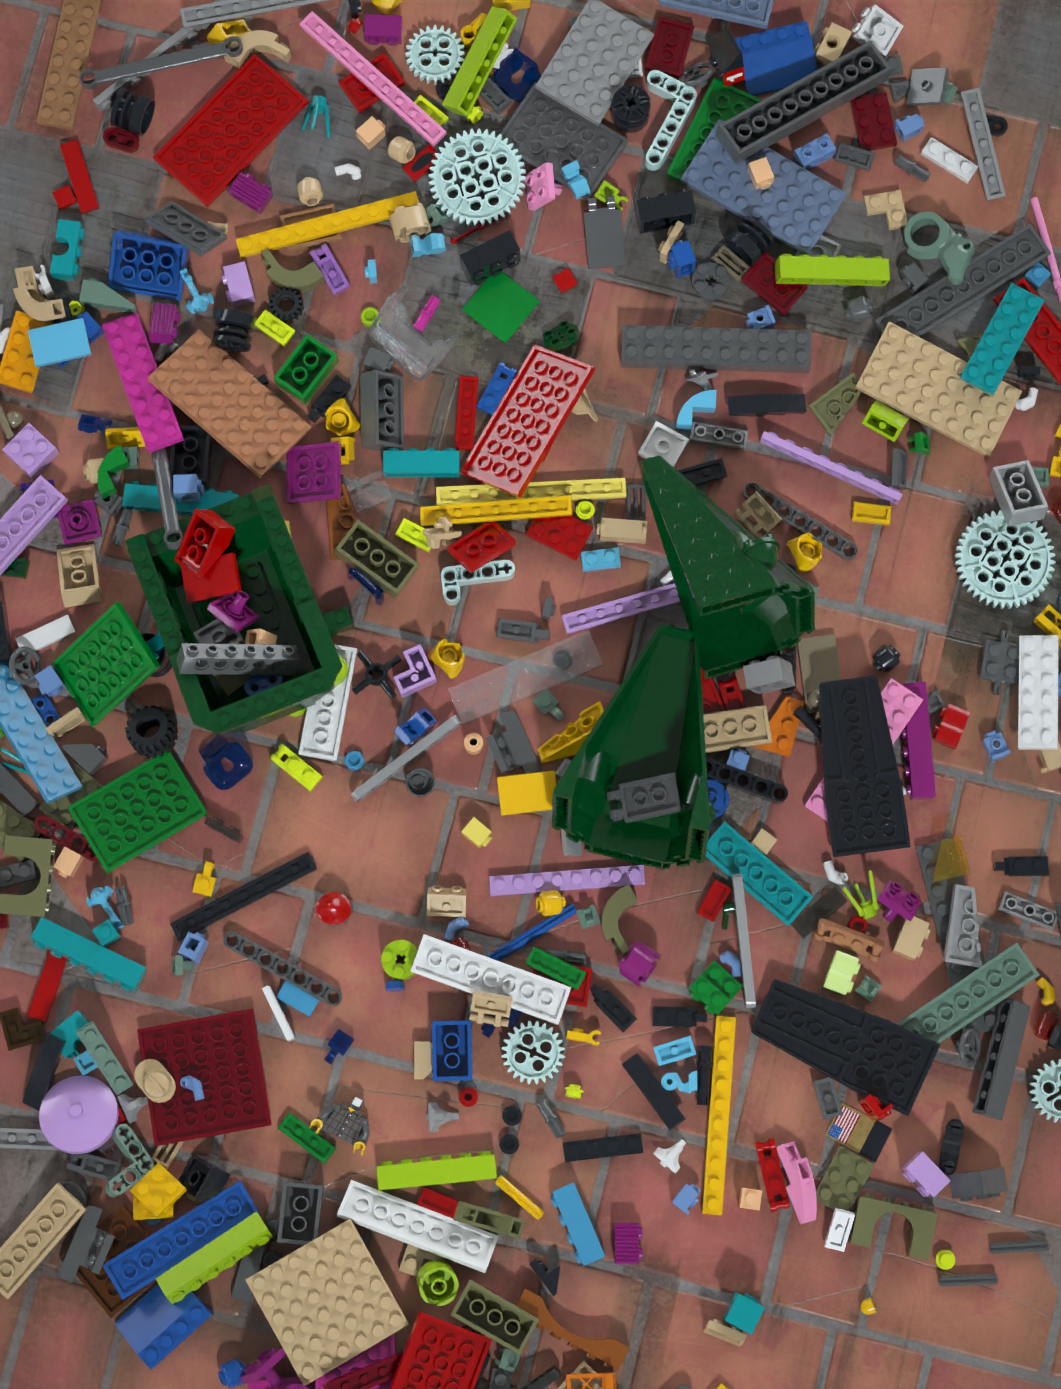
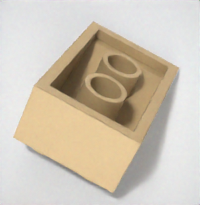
M89 544L56 550L61 595L65 608L103 602L95 545Z

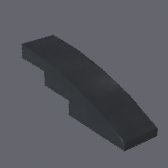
M754 394L727 397L729 416L764 417L765 415L804 414L807 412L805 394Z
M51 1033L46 1034L33 1066L22 1103L40 1111L41 1103L55 1079V1071L61 1060L60 1055L65 1046V1040Z
M638 1053L622 1063L623 1068L670 1131L686 1120Z

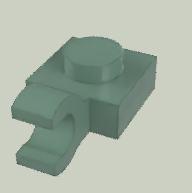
M547 688L532 701L545 716L551 713L558 722L564 718V714L556 707L559 701Z

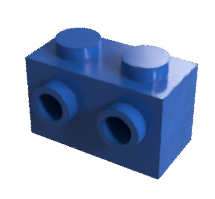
M689 240L675 242L668 254L669 259L667 262L670 270H674L676 278L694 273L696 259Z

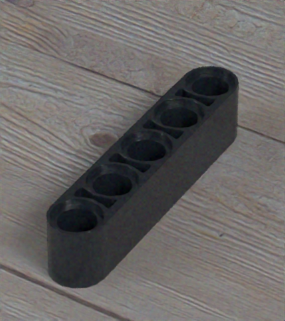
M706 758V764L711 766V771L707 772L708 780H716L722 785L774 804H782L788 797L787 788L781 784ZM726 770L730 776L728 779H722L719 776V772ZM745 777L748 783L745 786H741L738 784L737 779ZM756 784H764L766 791L758 792L755 787ZM781 790L784 798H775L774 791Z

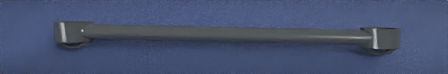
M231 36L224 42L95 71L85 69L80 73L79 81L85 89L90 90L94 89L98 84L227 55L237 57L243 52V44L238 37ZM231 42H238L240 44L235 48H227ZM87 74L95 75V78L92 80H83Z
M165 447L151 452L165 529L164 541L167 548L177 550L184 536L180 530ZM172 537L173 542H168V540Z

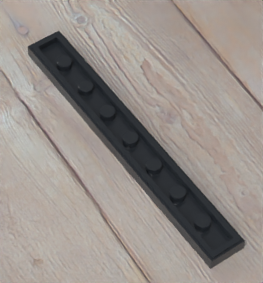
M309 852L177 919L170 923L178 941L185 939L188 932L194 934L314 872L317 870V867Z

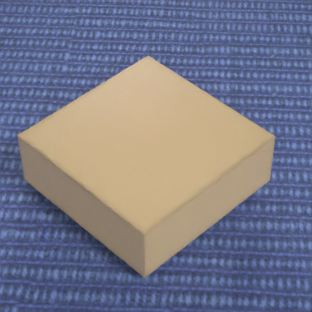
M761 829L751 844L766 856L777 839L764 829Z

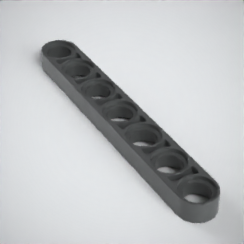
M748 483L744 487L743 496L746 500L751 497L747 495L746 490L750 487L755 488L763 499L770 497L773 500L771 507L781 517L782 522L802 534L811 533L813 527H819L822 534L820 536L813 535L812 539L817 540L824 548L844 560L849 561L856 557L858 548L853 542L758 484ZM781 507L788 508L789 515L781 516L779 509ZM797 517H803L805 519V525L797 526L795 523V519ZM835 537L838 540V544L830 546L827 539ZM845 547H852L854 554L846 556L843 551Z
M230 931L224 935L223 943L230 950L330 1006H337L342 1002V994L335 987L237 932ZM230 935H236L238 938V942L234 946H230L227 943V938ZM248 944L253 945L255 948L252 955L244 953V947ZM263 954L271 956V962L267 965L261 963V956ZM281 963H285L288 966V971L285 974H280L277 971ZM297 973L305 975V981L301 984L296 983L294 980ZM315 982H319L322 985V990L319 993H313L311 990V986ZM331 992H337L339 995V999L335 1003H331L328 1000V995Z

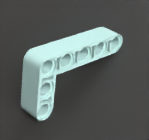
M653 70L647 76L646 85L648 90L674 103L646 154L645 165L647 169L657 171L661 168L696 103L697 93L693 87L686 86L683 82L663 72ZM657 79L659 83L654 84L651 80ZM673 87L676 91L669 92L667 88ZM689 95L692 99L686 100L684 96ZM682 111L684 115L678 116L675 112ZM672 126L676 130L668 131L666 128ZM664 142L667 146L660 147L658 143ZM657 158L658 162L652 163L649 159Z

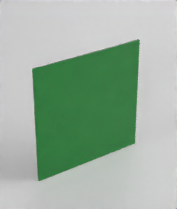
M502 272L496 277H488L462 308V311L506 343L539 304L540 300Z

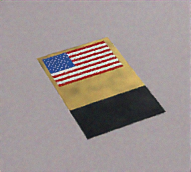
M842 1102L840 1106L843 1115L833 1118L825 1135L876 1162L892 1129L876 1120L871 1121L869 1116Z

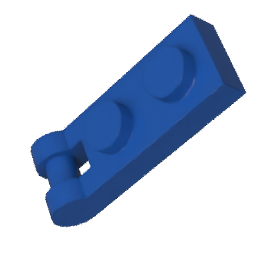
M500 362L477 405V409L492 416L518 370L513 367L511 369L505 363ZM502 373L508 375L506 380L500 377Z

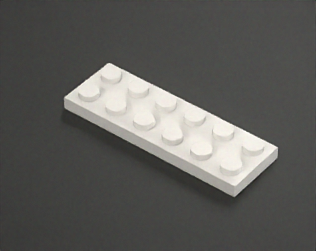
M1058 635L1019 636V750H1058Z
M340 645L334 646L338 655L347 661L348 674L342 684L334 686V689L316 701L315 705L307 707L299 748V755L337 761L358 651L357 648Z

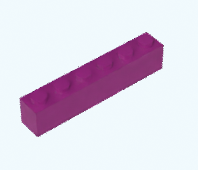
M926 682L903 683L902 686L923 699L901 732L906 746H903V756L907 757V765L904 766L905 776H908L909 784H906V793L910 795V800L934 799L936 791Z

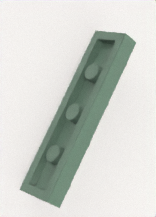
M93 1020L76 1030L78 1037L116 1095L133 1086L131 1079Z

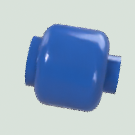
M232 1359L220 1366L218 1377L223 1387L227 1386L233 1389L243 1384L240 1377L244 1374L243 1370L247 1367L245 1362L241 1363L238 1359Z

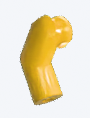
M1042 976L1036 983L1044 991L1041 1003L1044 1006H1049L1055 1001V989Z

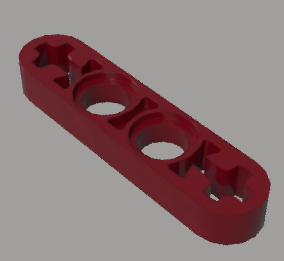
M42 815L36 818L34 827L38 832L90 861H98L96 856L91 858V853L85 851V854L81 853L87 842L85 837L48 816ZM43 819H46V823L49 826H52V823L56 824L52 829L51 835L47 834L49 829L45 827L42 830L39 829V820L43 821ZM63 828L66 835L63 839L55 837L54 832L56 829ZM77 837L83 841V845L79 849H75L71 845L72 840Z

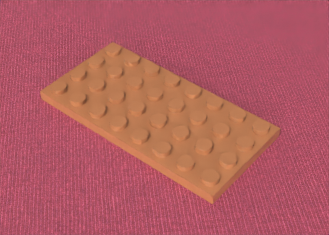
M198 330L148 377V381L261 479L311 430V426L216 343H211L212 340L201 330Z

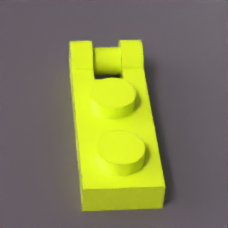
M281 743L278 746L277 752L275 754L272 753L269 758L311 792L323 776ZM284 754L288 756L285 762L280 760Z

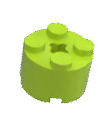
M395 940L389 943L381 955L383 969L391 978L396 980H408L414 977L416 974L410 971L418 949L414 944L406 940ZM398 956H401V957H404V956H405V957H406V958L404 959L405 964H403V965H402L401 963H398V964H397V963H396V962L398 961V958H397V957H398Z
M442 1259L429 1261L417 1272V1286L425 1302L436 1306H444L455 1298L459 1282L454 1269Z

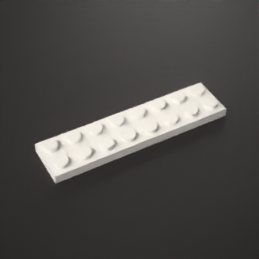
M423 934L410 971L473 994L474 990L511 996L513 997L512 1009L557 1025L571 990L569 986Z
M351 1180L337 1213L339 1218L344 1220L351 1219L355 1224L483 1273L487 1270L499 1237Z

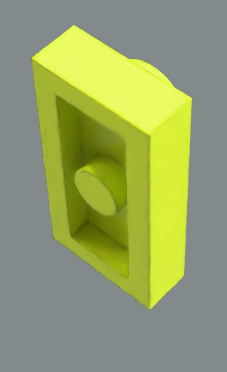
M420 95L414 101L441 127L449 120L448 116Z
M264 310L255 322L256 328L283 347L288 344L296 333L294 329L267 310Z
M404 518L395 536L428 553L432 549L427 546L428 537L423 535V529L425 528Z

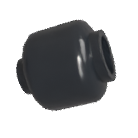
M884 644L872 654L874 660L872 665L879 672L883 670L889 673L900 663L899 657L901 655L892 645Z

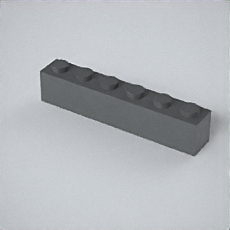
M1004 999L1000 1002L972 1113L1002 1121L1031 1006L1010 999Z

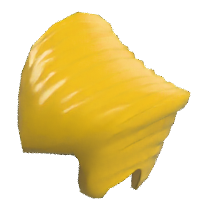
M344 398L338 399L325 412L326 429L336 433L338 436L351 434L361 427V423L356 419Z
M811 533L803 534L786 543L795 558L800 573L813 569L822 558V544L812 539L813 535Z
M443 639L429 652L427 659L439 666L449 678L453 679L462 670L465 655L460 643H448L447 639Z

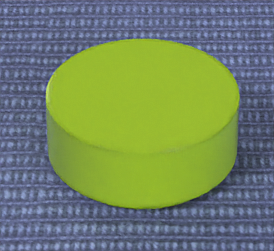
M368 307L362 311L361 321L365 326L374 327L379 323V312L375 308Z

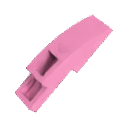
M795 1142L782 1144L776 1148L791 1184L786 1189L800 1225L814 1221L817 1214V1198L814 1178L807 1157H800Z

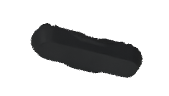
M952 1119L947 1123L942 1143L939 1169L947 1176L954 1174L957 1169L964 1132V1125L958 1119Z

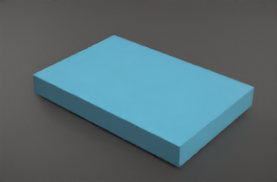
M83 318L28 330L36 368L92 355Z

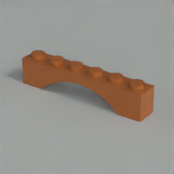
M527 1288L524 1289L516 1303L517 1307L540 1319L536 1325L538 1329L543 1331L545 1327L551 1331L550 1335L558 1340L564 1338L569 1341L568 1346L577 1351L579 1348L585 1350L587 1357L593 1360L599 1358L604 1361L602 1365L612 1371L614 1368L619 1369L630 1349L612 1337L590 1339L569 1332L552 1317L543 1298Z

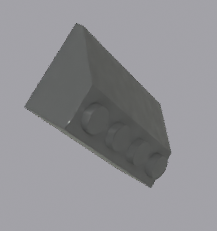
M379 370L360 374L361 448L375 451L388 450V448L403 450V376Z

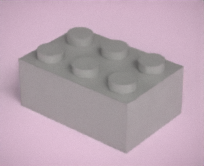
M1029 460L993 467L989 481L1007 525L1013 526L1044 519L1048 505Z

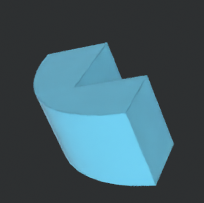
M716 390L703 391L691 397L680 410L676 429L691 430L693 412L715 413Z

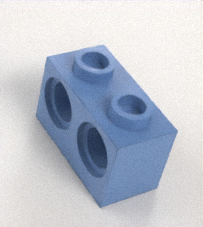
M825 134L796 149L793 159L797 165L810 170L833 158L836 147L829 135Z

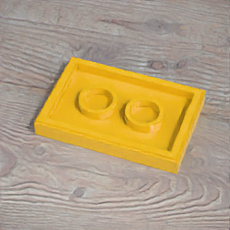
M554 770L497 777L501 815L552 810L553 791L556 786Z

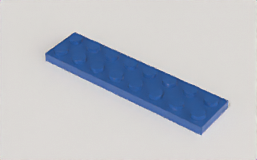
M238 1181L103 1264V1267L120 1297L124 1300L256 1211L259 1215L261 1214L242 1182Z

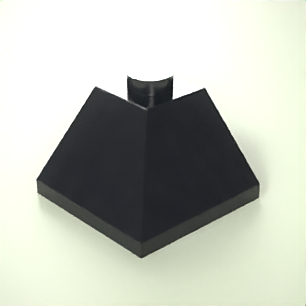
M192 1154L178 1181L187 1190L183 1195L196 1203H200L221 1193L231 1174Z

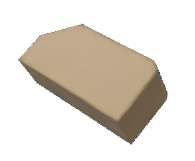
M429 1041L414 1042V1080H424L433 1071L432 1043Z

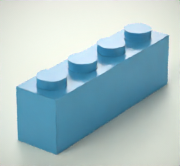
M574 1182L553 1191V1196L550 1199L554 1208L559 1207L561 1214L558 1217L562 1227L566 1225L569 1233L566 1236L570 1245L574 1244L577 1249L574 1255L578 1264L582 1262L583 1266L605 1257Z

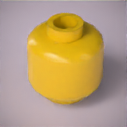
M558 890L542 891L539 897H536L537 911L541 912L543 916L560 914L563 907L566 906L565 897Z

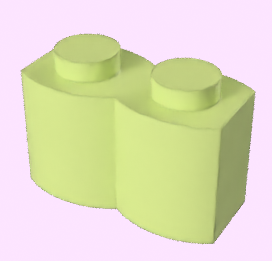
M836 950L822 987L841 995H846L847 992L850 993L854 984L851 981L853 974L857 975L861 965L858 963L859 958Z

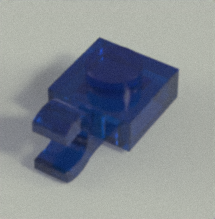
M82 414L78 423V431L97 433L100 430L105 435V431L108 429L105 426L111 427L113 421L109 419L101 420L99 416Z
M338 1028L327 1044L332 1049L324 1060L331 1065L338 1053L344 1057L355 1040Z

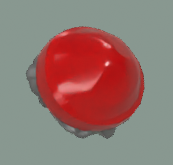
M328 892L318 900L315 913L322 922L332 927H337L339 924H347V920L351 916L354 907L345 893Z

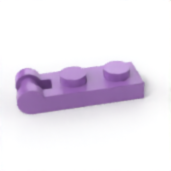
M324 243L320 245L321 248L309 251V254L323 274L333 296H336L350 288V285L328 246ZM325 254L326 257L320 260L319 257Z

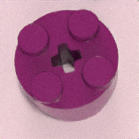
M635 941L629 949L631 953L628 958L624 957L618 967L620 968L621 976L636 986L641 987V981L645 983L657 965L654 961L656 958L660 960L661 954L646 944Z

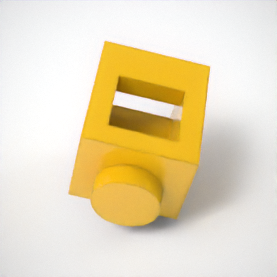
M331 438V442L341 443V465H349L350 461L355 460V438Z

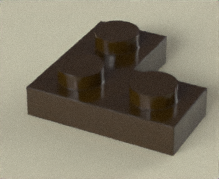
M18 1007L0 1012V1021L8 1051L44 1041L46 1032L43 1021L23 1026Z

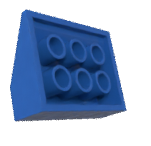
M807 21L735 38L743 56L745 80L743 82L746 92L750 95L756 96L784 89L818 70Z
M117 230L113 233L108 287L113 290L181 301L185 282L179 271L185 268L188 270L191 250L171 238Z
M157 1284L114 1324L137 1355L152 1370L213 1315V1312L194 1291L187 1294L181 1301L171 1304L159 1284Z

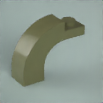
M268 248L261 252L263 256L261 261L266 269H268L266 270L268 279L281 289L286 286V289L292 287L293 290L296 289L298 292H306L315 289L325 282L323 274L314 262L300 270L291 271L281 267Z
M629 884L611 896L602 915L604 939L606 942L614 939L615 942L612 945L617 953L621 952L622 956L629 952V948L619 931L618 920L626 909L638 903Z
M458 1201L453 1218L457 1222L520 1239L525 1223L524 1219Z

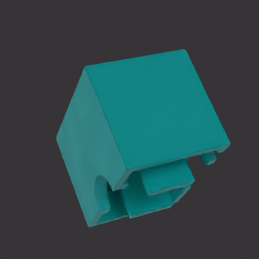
M78 1010L50 1032L66 1041L61 1054L65 1059L69 1060L75 1055H80L77 1045L81 1040L76 1030L90 1022L83 1012Z
M735 1292L722 1319L752 1335L765 1307L757 1303L758 1299L745 1293L742 1296Z

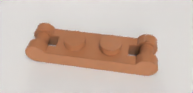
M819 919L818 929H815L813 933V938L818 941H827L867 956L874 962L879 960L881 956L880 951H883L885 946L882 940L826 919Z

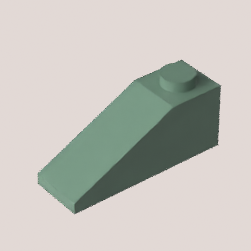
M89 278V280L83 279L79 302L84 307L130 314L138 312L133 303L100 282V280Z

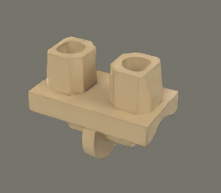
M439 517L437 523H434V528L423 529V535L428 537L427 546L433 549L440 547L441 539H443L442 545L448 547L455 542L456 538L462 535L461 531L453 529L452 522L446 517Z

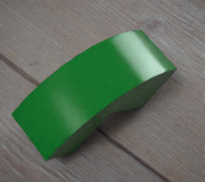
M121 445L112 449L105 456L99 467L97 481L103 499L117 493L110 475L130 467Z

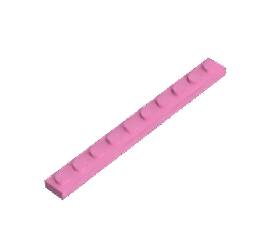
M313 11L300 23V27L433 147L447 134L438 123Z

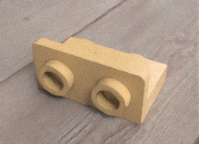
M435 885L429 887L427 892V916L466 917L467 889L460 886L443 888V886Z

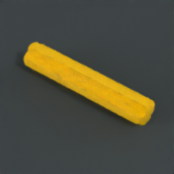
M501 1175L496 1179L495 1184L535 1219L539 1220L544 1215L543 1210Z

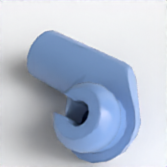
M730 951L721 953L720 961L731 966L732 977L742 976L740 959Z

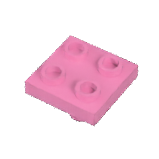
M546 162L525 174L528 210L535 211L553 201L555 195L559 196L561 194L562 185L554 183L553 163Z

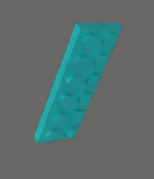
M1011 283L959 379L993 396L1045 300Z
M725 821L708 840L706 858L731 879L732 874L741 873L744 890L787 927L813 898L810 893Z

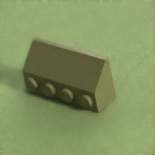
M469 1280L451 1313V1316L519 1355L540 1320L472 1280Z

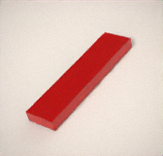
M78 140L61 144L60 148L81 214L100 209Z
M460 376L454 447L456 450L472 451L474 448L479 377Z
M49 950L27 1015L44 1022L48 1020L68 961L63 956L61 959L50 954L51 950Z

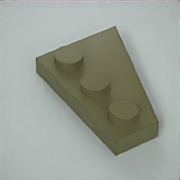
M854 372L808 406L829 436L833 434L861 393V391L855 389L859 379Z

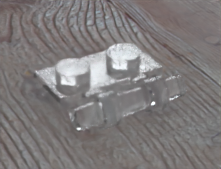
M380 470L374 473L371 471L367 473V476L360 479L355 478L351 483L345 485L348 492L354 489L357 492L350 496L358 514L393 499L386 481L378 483L376 480L383 477ZM371 482V487L362 490L361 486Z

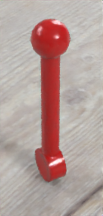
M479 222L476 227L456 238L452 237L450 240L451 244L455 245L458 240L478 229L483 230L485 224L482 226L481 222Z

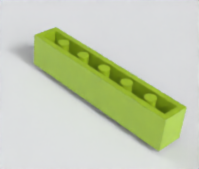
M492 6L442 103L452 113L468 117L517 21V18L507 9Z
M782 254L775 261L776 284L885 286L890 281L889 259H883L881 256L846 258L845 255L810 257L808 254L799 256Z
M490 1151L479 1152V1156L471 1157V1153L459 1154V1158L454 1159L451 1158V1155L439 1156L440 1160L432 1161V1157L420 1158V1162L412 1163V1159L400 1160V1164L393 1165L392 1161L381 1162V1166H376L378 1190L497 1179L495 1154L491 1155Z
M256 1211L157 1277L156 1281L171 1304L181 1301L190 1292L198 1290L208 1280L216 1278L220 1272L232 1267L241 1258L249 1256L259 1246L268 1243L273 1236Z

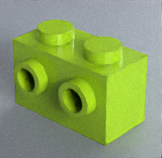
M875 400L862 424L895 442L909 418Z

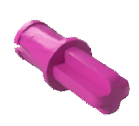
M433 295L429 298L424 308L420 309L421 313L413 324L415 329L423 332L430 318L433 319L432 315L438 307L440 299Z

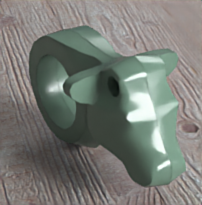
M921 212L911 217L904 230L905 242L908 247L907 253L917 259L938 258L947 272L948 281L952 285H960L964 281V274L975 253L972 241L964 239L960 233L956 234L936 213ZM931 225L939 229L938 239L929 246H919L912 240L916 230L922 226Z

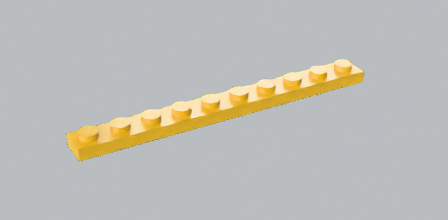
M416 191L237 238L236 243L240 257L245 258L260 254L267 248L269 251L388 220L396 207H411L419 203Z
M716 1016L715 1048L713 1053L714 1066L712 1068L702 1214L722 1215L736 1017Z

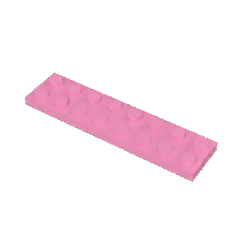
M891 678L881 692L892 744H894L923 699ZM823 778L804 806L828 822Z

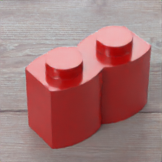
M948 704L947 708L943 707L939 718L942 719L940 725L936 724L932 733L935 736L934 742L955 750L970 712Z

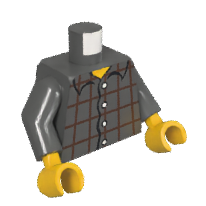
M354 1096L349 1106L340 1103L328 1107L311 1122L309 1129L313 1125L317 1126L318 1129L315 1133L318 1134L322 1128L354 1145L353 1153H355L356 1149H360L361 1156H363L370 1136L369 1121L366 1119V1115L359 1112L364 1101Z

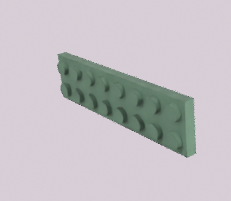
M1015 943L897 1024L940 1043L1038 977L1039 973L1018 943Z

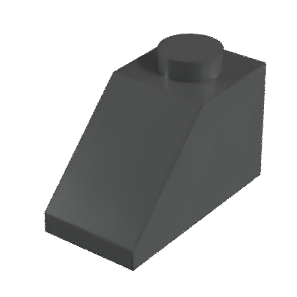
M66 744L62 746L91 776L108 760L104 756L106 752L99 745L97 747L92 744Z

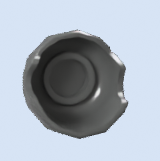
M416 768L410 771L405 780L407 790L417 797H424L434 790L436 783L434 775L425 768Z

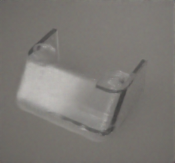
M404 286L388 296L369 329V337L384 352L391 354L392 359L414 379L420 381L426 378L448 356L460 334L456 333L446 341L438 339L432 345L405 322L408 317V309L400 302L408 289Z

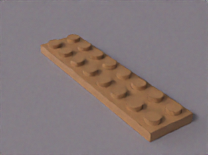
M63 0L36 120L37 124L74 130L83 91L79 75L88 68L102 0Z

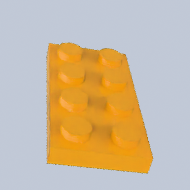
M16 310L0 364V384L27 393H33L40 367L36 368L28 330L49 326L53 322L39 321L26 313Z

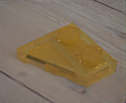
M961 836L941 840L933 883L970 874Z

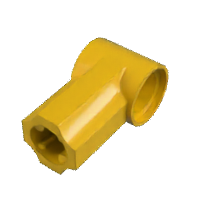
M481 13L470 25L464 26L461 29V41L464 48H471L487 16L486 13Z

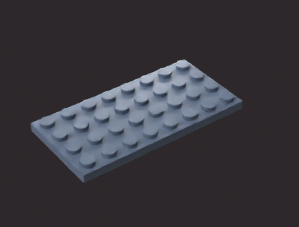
M719 119L685 171L680 182L743 219L745 216L755 218L770 231L773 237L802 254L810 255L844 201L847 193L768 147L736 165L715 136L718 125L724 122ZM766 157L773 172L774 181L766 189L759 188L755 190L747 171L748 164Z

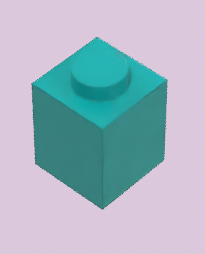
M109 919L92 929L101 945L105 948L122 938Z

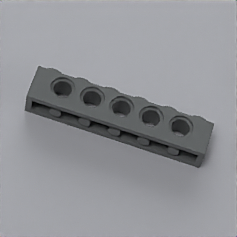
M181 643L177 656L180 674L294 675L299 663L296 645Z

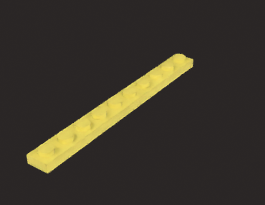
M625 478L530 482L521 498L487 484L436 487L437 506L571 495L572 501L626 498Z

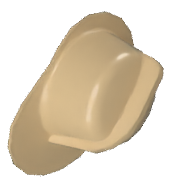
M585 388L572 412L577 415L589 414L597 422V415L589 401Z
M146 1059L138 1064L134 1073L135 1081L145 1095L157 1103L166 1102L171 1099L175 1093L176 1085L166 1068L154 1059Z

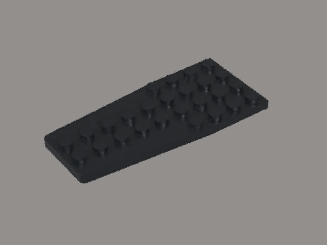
M866 676L822 682L819 685L824 789L833 857L911 847L903 788L878 678L876 676Z
M778 979L772 982L751 1029L754 1035L849 1089L864 1096L869 1094L872 1097L876 1096L881 1104L885 1106L892 1104L894 1106L892 1109L907 1116L913 1107L941 1045L886 1018Z

